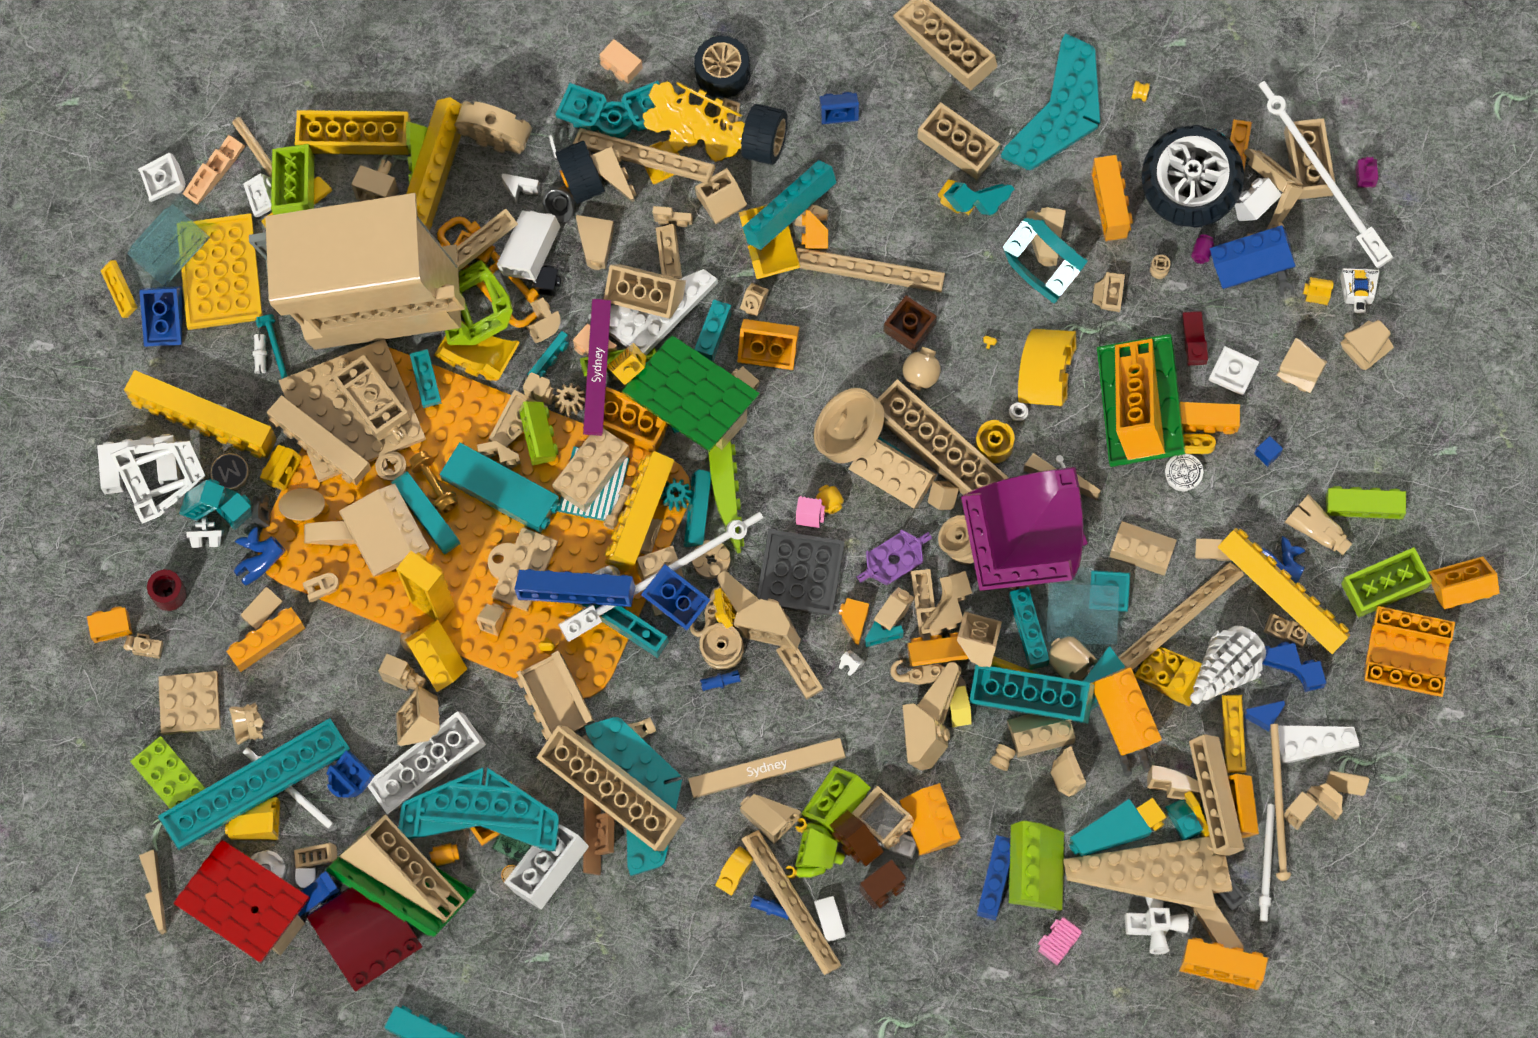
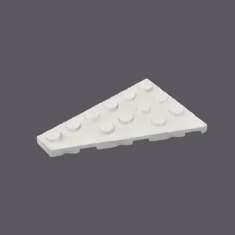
M704 269L680 278L686 281L683 300L670 319L612 305L610 309L609 335L627 348L634 343L647 355L718 284V279Z

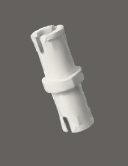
M260 334V341L259 335H254V373L260 374V367L262 373L267 372L266 335Z

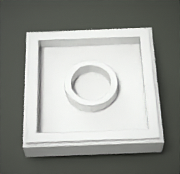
M1224 346L1209 377V381L1243 396L1259 361Z

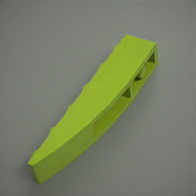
M731 441L723 450L715 445L709 452L714 498L725 530L728 523L732 520L742 521V517L737 515V510H741L740 498L736 499L735 493L739 492L738 480H734V474H737V462L732 461V456L736 455L735 444H731ZM739 526L735 528L736 533H739ZM729 538L736 552L741 553V547L744 546V538L739 540Z

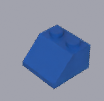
M844 92L839 95L825 94L820 96L822 124L859 121L857 93Z

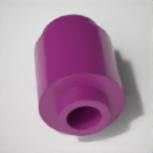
M1201 234L1196 239L1191 254L1196 263L1204 264L1209 262L1211 257L1210 248L1214 247V239L1211 236Z

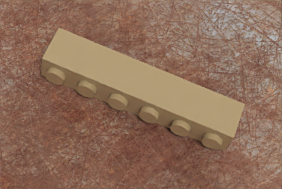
M282 395L267 411L268 421L276 428L280 426L284 429L283 433L290 439L293 437L297 439V443L303 449H310L313 452L312 455L317 460H324L328 463L326 466L333 472L338 471L341 473L342 479L350 484L352 482L357 486L370 471L371 466L368 461Z
M1204 734L1190 740L1189 744L1214 854L1230 856L1244 850V845L1219 737Z

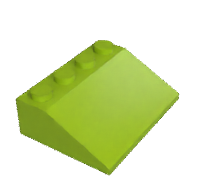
M1029 821L1011 824L1009 903L1062 910L1063 831Z

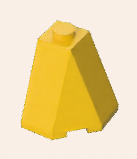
M277 797L268 799L225 824V833L228 834L231 840H278L280 800Z

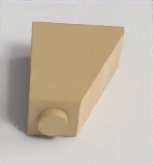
M576 215L577 227L587 266L594 270L606 269L614 232V222Z

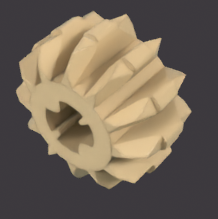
M571 383L569 388H567L563 384V390H556L558 395L554 396V401H556L555 407L560 408L561 414L566 411L567 416H570L571 412L577 415V409H584L582 404H585V398H583L585 392L580 391L579 385L574 388Z

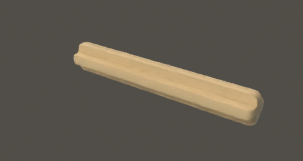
M237 117L232 121L233 125L267 174L272 178L271 160L243 120Z

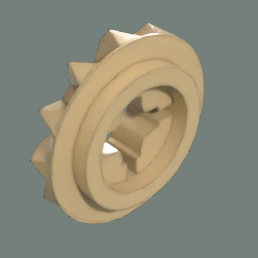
M390 451L378 457L375 468L378 475L384 480L393 481L405 473L406 461L400 453ZM387 460H388V462L391 463V464H394V463H395V465H394L395 472H394L393 470H391V469H388V470H387V468H388Z

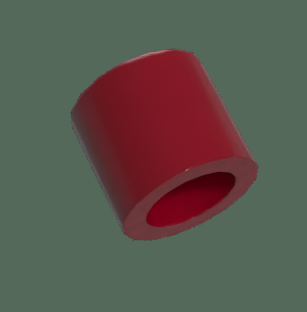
M166 569L159 570L148 579L147 592L158 608L172 611L183 605L187 595L186 587L175 572ZM172 590V594L166 596L165 592Z

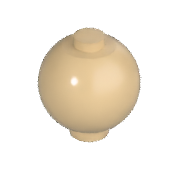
M922 347L919 352H914L907 357L903 364V376L906 382L910 383V388L920 391L921 388H929L937 382L940 377L941 368L939 361L935 358L936 351Z

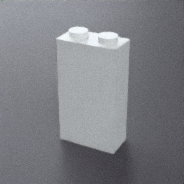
M522 210L517 220L518 225L513 228L497 266L504 276L536 281L561 226L553 214Z

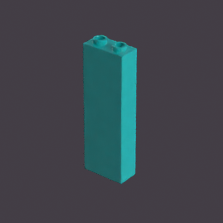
M460 442L440 472L443 481L538 533H541L543 529H547L551 521V515L555 514L560 507L558 495Z

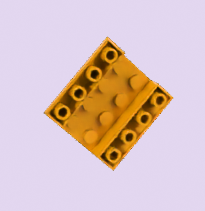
M1377 606L1365 661L1364 681L1443 697L1446 680L1444 674L1449 644L1453 639L1455 622Z

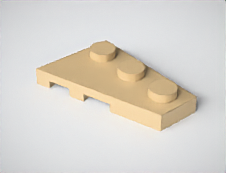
M514 390L488 441H497L508 447L524 432L519 413L522 403L538 401Z

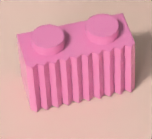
M800 496L796 510V525L819 528L820 523H824L825 506L822 505L821 499H810L805 496L802 498Z
M1064 917L1060 921L1056 919L1050 927L1053 931L1049 936L1044 935L1038 943L1040 945L1038 951L1057 966L1083 932Z

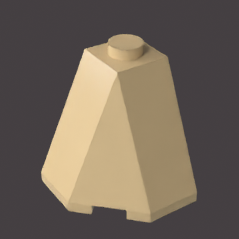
M1046 207L1041 208V212L1035 213L1033 210L1027 211L1026 218L1044 220L1047 226L1061 238L1066 210ZM1036 234L1031 242L1037 262L1047 267L1056 266L1058 254Z
M753 794L751 797L747 796L740 804V812L773 844L802 817V813L799 810Z

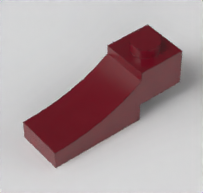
M1202 311L1183 312L1182 320L1187 365H1207L1208 352Z

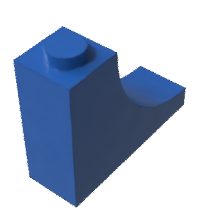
M327 871L319 875L313 883L301 891L309 896L310 899L298 913L299 917L301 918L340 892Z

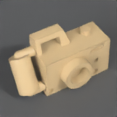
M137 633V637L127 636L123 648L128 651L132 650L134 655L160 659L163 642L150 639L149 635Z

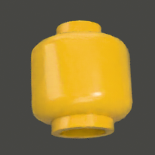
M824 485L818 489L819 493L816 495L817 500L821 499L822 505L825 506V513L831 515L842 509L844 499L836 486L829 487V485Z

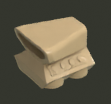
M1368 320L1361 327L1344 335L1345 339L1340 342L1343 350L1363 370L1372 367L1375 362L1386 356L1394 348L1389 339L1391 333L1380 320L1374 322Z
M1295 338L1276 376L1280 377L1285 383L1296 385L1303 392L1311 393L1327 361L1321 359L1300 339Z

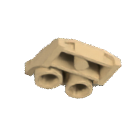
M1072 747L1066 748L1054 760L1050 773L1057 790L1070 797L1083 789L1086 781Z

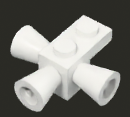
M1145 897L1149 908L1147 913L1125 914L1126 935H1151L1149 952L1152 954L1169 952V947L1165 937L1169 929L1187 933L1189 927L1188 914L1170 916L1169 908H1163L1164 900Z

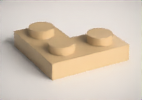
M653 206V217L659 225L666 226L669 223H674L679 227L692 225V213L673 212L671 207Z

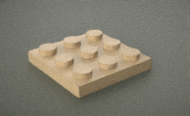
M217 671L158 677L162 735L221 729Z

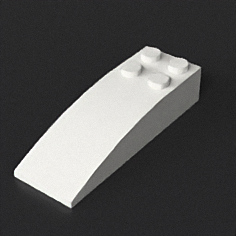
M457 711L440 725V730L435 736L433 735L429 741L416 743L379 772L367 787L387 815L399 809L406 800L420 795L483 748L486 743L465 714Z

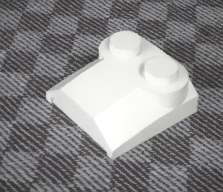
M170 152L138 169L150 202L171 193L178 194L185 188V179L180 165Z

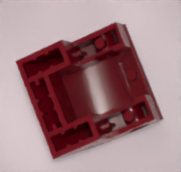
M353 887L346 889L306 916L355 992L423 947L406 921L404 922L379 903L371 901Z

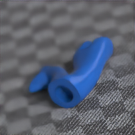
M255 527L250 531L248 537L238 538L235 540V543L262 554L243 560L235 567L234 572L236 576H239L246 570L249 571L241 580L247 586L270 569L286 550L273 536L265 541H258V527Z
M1282 536L1283 565L1271 552L1262 548V553L1267 557L1271 556L1277 562L1276 566L1281 570L1285 569L1292 576L1290 579L1293 582H1299L1305 568L1296 563L1294 557L1304 553L1305 549L1299 546H1292L1290 541Z

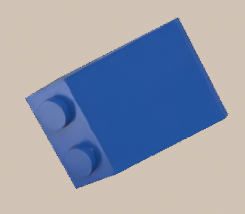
M182 286L144 288L139 290L144 347L182 345Z
M666 564L663 565L641 594L686 630L689 629L711 600Z

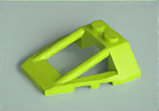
M482 260L458 272L459 291L462 295V292L484 280L492 300L494 313L473 324L465 303V310H461L465 324L461 321V328L445 330L449 345H476L506 329L513 311L510 297Z

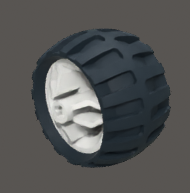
M1202 125L1180 126L1163 134L1149 149L1142 167V187L1148 203L1160 217L1181 227L1197 228L1220 220L1237 203L1244 183L1243 163L1234 144L1219 131L1203 127ZM1201 156L1205 159L1200 164V162L1195 160V157ZM1182 157H1183L1184 160H1185V163H1186L1185 166H1184V161L1180 159V158H1182ZM1172 166L1183 173L1170 171V168ZM1203 180L1212 181V182H1217V183H1216L1215 186H1212V185H1210L1209 183H1207V182H1205V181H1203ZM1200 187H1202V192L1205 193V195H1203V196H1202L1201 191H1200V189H1199ZM1184 189L1190 192L1189 197H1185L1180 194Z

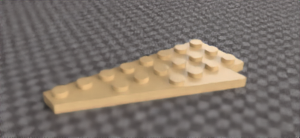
M1210 836L1063 859L1067 881L1212 911L1216 910L1213 894L1232 891L1226 856L1214 854Z

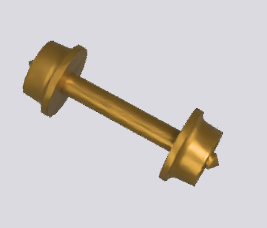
M426 451L415 454L409 460L412 466L411 471L413 473L423 471L438 496L433 506L438 508L442 514L452 511L458 505L455 498L456 493L453 491L444 493L429 468L434 462L433 456H429Z

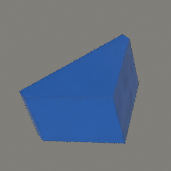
M1280 701L1246 709L1244 717L1269 732L1270 724L1275 723L1285 702Z

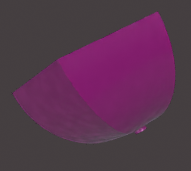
M1076 467L1047 470L1004 479L979 487L961 496L979 591L1073 580L1079 569L1083 548V511Z

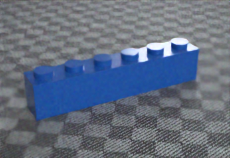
M527 569L519 570L514 589L518 600L631 607L636 587L633 577L627 575H599Z

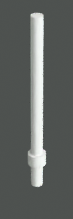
M248 747L243 751V754L252 762L262 757L257 756ZM290 786L285 789L289 795L328 829L334 825L329 818L294 787Z
M1267 804L1261 897H1259L1260 922H1268V908L1271 906L1269 892L1275 816L1274 804Z

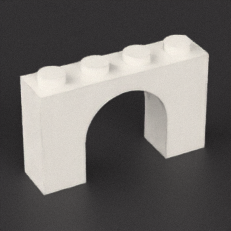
M162 434L160 437L155 438L146 436L142 437L141 440L125 439L119 443L104 442L103 445H97L100 484L103 493L124 492L123 479L120 472L117 471L111 458V453L133 445L175 442L174 435ZM155 451L145 452V454H150ZM174 453L156 459L158 481L161 486L180 480L179 464Z

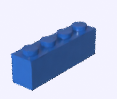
M996 835L976 916L996 921L1010 865V838Z

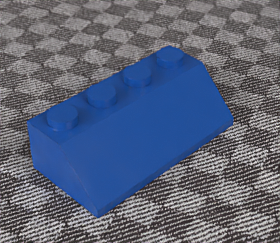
M1283 225L1210 248L1213 263L1223 289L1296 267L1288 235Z

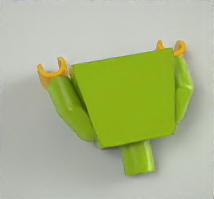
M799 818L798 822L804 825L802 827L795 826L796 830L802 833L795 867L798 868L795 869L792 866L785 868L786 870H793L792 875H786L788 879H793L796 875L798 877H815L831 869L833 863L842 865L845 854L836 851L838 842L833 839L830 832L822 825L806 824L803 818Z

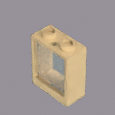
M878 786L852 812L853 815L866 824L874 838L888 850L899 842L900 837L905 832H908L915 822L905 809Z

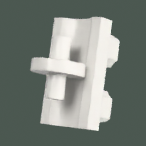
M205 516L202 517V522H195V528H202V530L186 533L187 538H190L191 548L203 547L202 537H209V547H220L224 530H208V528L215 527V522H208V518Z

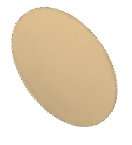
M298 488L284 494L279 500L278 506L281 514L289 519L308 520L316 517L323 511L325 500L316 490Z

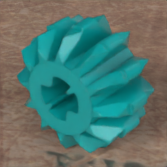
M673 478L672 484L666 481V487H664L660 499L664 500L662 502L663 506L669 505L670 511L676 507V510L679 512L680 506L686 509V503H691L692 499L690 496L693 493L692 490H689V484L683 485L684 480L681 479L679 483H676V479ZM678 492L679 497H674V493Z

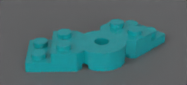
M655 81L624 94L621 102L611 101L607 103L603 94L569 83L555 115L556 118L573 123V126L576 128L590 131L598 130L601 134L622 139L632 129L637 131L646 129L643 113L651 108H655L649 94L654 84H660L658 81ZM612 118H618V119H619V120L616 121V122L610 121Z

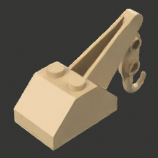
M726 571L719 573L717 577L719 586L712 590L709 597L711 600L704 612V629L696 631L694 623L690 626L691 633L696 637H701L702 633L709 626L717 622L715 612L717 611L713 603V599H715L714 590L722 588L737 612L733 624L744 638L797 650L801 640L791 620L778 601L774 599L759 600Z
M898 660L893 663L890 671L891 676L897 682H908L916 685L933 683L918 705L914 703L903 705L907 761L919 770L931 769L948 747L950 733L943 724L962 670L958 664L950 662L946 667L940 664L919 666L906 674L899 675L896 672V668L899 664L903 663V660Z

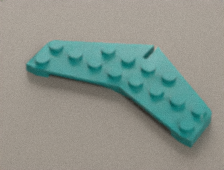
M1065 33L1061 40L1050 102L1005 146L1001 153V158L1024 169L1033 170L1098 128V125H1100L1096 55L1095 48L1092 45Z
M612 717L585 726L588 738L598 751L674 810L677 809L682 779L665 785L664 782L679 778L681 775L621 718ZM627 829V867L630 877L662 867L666 861L669 844L664 851H655Z
M483 767L406 800L401 806L398 828L408 839L481 826L540 849L556 851L559 829L557 813L488 767L485 785H483L485 770Z

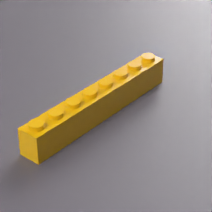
M1235 528L1218 545V548L1321 645L1333 654L1349 638V629L1343 623L1338 624L1334 620L1335 616L1326 609L1324 611L1319 606L1320 602L1314 596L1309 597L1305 593L1306 589L1300 583L1293 582L1290 579L1292 576L1285 569L1281 570L1276 566L1277 562L1271 556L1267 557L1263 554V549L1256 542L1252 543L1247 539L1249 536L1246 532Z

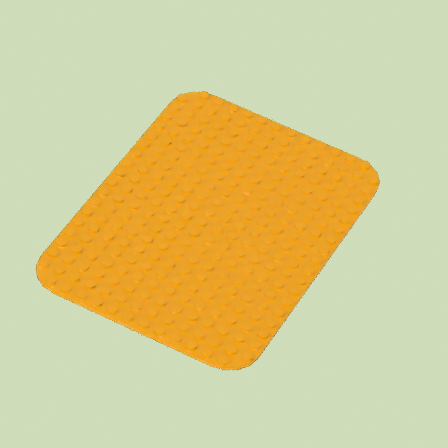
M388 347L426 438L425 441L397 451L406 461L405 472L407 471L433 505L434 501L438 499L437 494L423 471L413 473L409 462L415 454L426 451L429 456L434 458V462L429 468L444 493L455 492V498L458 502V505L452 511L444 514L438 508H435L461 543L445 555L409 509L429 546L425 556L427 558L426 562L430 565L434 563L443 570L441 573L445 576L444 579L449 586L448 590L453 597L452 600L455 606L442 621L443 629L460 657L514 679L519 677L517 671H523L552 656V653L559 651L583 699L591 698L602 691L612 678L629 639L601 622L568 642L558 624L583 610L576 604L532 601L527 612L493 599L492 594L498 580L493 577L488 567L490 552L496 546L503 543L515 544L522 527L531 531L534 530L448 484L440 476V472L459 442L477 452L478 444L490 442L488 439L511 395L432 364L442 403L423 408L410 355ZM549 410L550 418H547L548 424L553 427L554 436L552 440L553 444L556 443L558 448V455H556L554 461L532 465L524 432L507 448L516 452L521 464L510 468V470L558 495L554 492L552 484L570 462L573 446L580 448L589 435L583 434V423ZM622 440L629 445L630 454L627 456L629 463L623 485L631 487L634 477H637L640 472L637 470L640 461L644 460L645 456L650 455L652 452ZM302 448L299 453L302 459L284 491L281 490L273 506L270 526L263 528L260 533V542L273 536L286 550L265 573L278 583L307 595L308 592L303 587L305 581L326 573H332L339 580V588L334 593L321 597L319 600L401 633L412 629L421 630L435 620L409 601L396 569L373 577L356 544L344 543L342 546L304 543L305 524L344 521L339 513L340 510L378 489L392 485V481L384 480L378 475L375 468L377 460L369 463L371 466L370 471L357 486L352 482L349 484L343 480L342 474L319 482L307 451ZM496 454L494 457L490 458L493 461L501 464L499 454ZM387 460V463H388V464H387V465H388L387 470H388V469H391V470H393V471L395 472V468H394L395 463H394V464H391V463H389L388 460ZM674 461L667 481L672 484L673 478L676 479V483H679L682 479L684 480L683 485H690L689 476L682 466ZM309 488L318 491L324 497L325 506L323 511L314 518L292 520L281 514L278 506L279 500L291 490ZM678 492L674 493V497H679ZM659 500L652 519H660L662 523L652 553L671 546L687 508L685 509L680 506V511L678 512L676 507H674L670 511L669 505L663 506L662 502L664 500ZM624 504L621 511H624L627 505ZM557 511L551 515V521L547 529H543L539 533L558 541L547 570L592 574L601 568L609 566L605 563L607 557L604 554L607 547L611 546L613 542L611 536L614 529L605 527V521ZM639 552V555H638L637 558H639V557H641V556H644V555H646V554H643V553ZM496 555L493 558V562L497 564L504 560L502 555ZM635 564L626 572L620 570V576H632L635 585L641 582ZM319 585L314 587L315 591L321 589ZM644 590L634 595L631 607H621L639 617L647 600L641 595ZM495 603L501 605L507 616L499 636L484 632L479 628L476 619L486 604L492 605ZM545 638H549V641H552L554 644V649L552 651H541L539 649L540 642L545 641Z

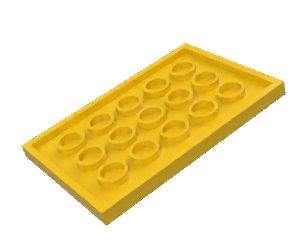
M252 214L177 223L187 329L193 330L255 321L256 317L263 316L256 249L249 243V235L254 234Z

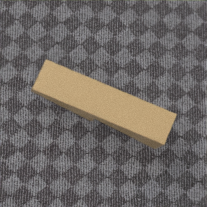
M1033 453L1025 463L1023 471L1035 473L1056 468ZM1077 474L1080 494L1097 500L1101 490Z
M930 569L911 571L919 637L926 641L930 640L931 634H922L921 626L936 608Z
M153 849L139 855L152 889V892L145 894L158 931L164 934L167 931L158 854Z

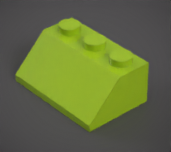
M523 402L519 413L531 464L537 465L554 461L556 455H558L557 444H553L552 440L554 436L553 427L548 424L547 418H550L548 407H544L543 402Z
M833 766L803 810L802 816L814 824L824 826L830 833H833L834 831L830 824L847 810L852 813L866 797L871 787L858 775Z

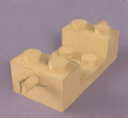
M364 355L351 364L348 363L347 359H343L339 363L343 369L332 376L337 387L350 400L378 441L390 434H393L398 442L401 439L403 440L405 436L399 428L410 420L408 412ZM369 391L376 393L375 397L371 400L365 398L366 393Z

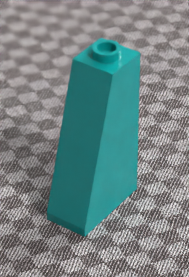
M1128 799L1070 837L1069 847L1075 855L1078 854L1080 857L1088 856L1147 838L1151 835L1152 830L1130 799Z

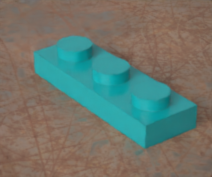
M563 331L559 333L529 373H535L540 378L545 377L549 366L552 367L556 363L560 352H564L569 346V339L566 333Z
M428 349L409 354L423 408L441 404Z

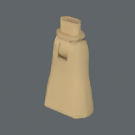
M1309 494L1285 521L1286 524L1311 537L1321 545L1333 549L1334 552L1337 550L1342 555L1352 545L1346 539L1347 535L1344 534L1341 527L1327 515Z

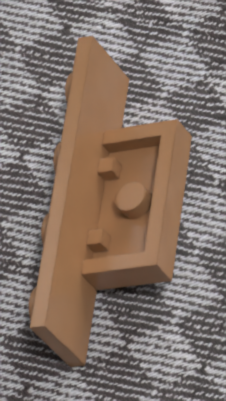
M585 795L583 840L589 847L583 854V873L601 875V855L614 852L615 823L613 817L608 813L601 814V808Z

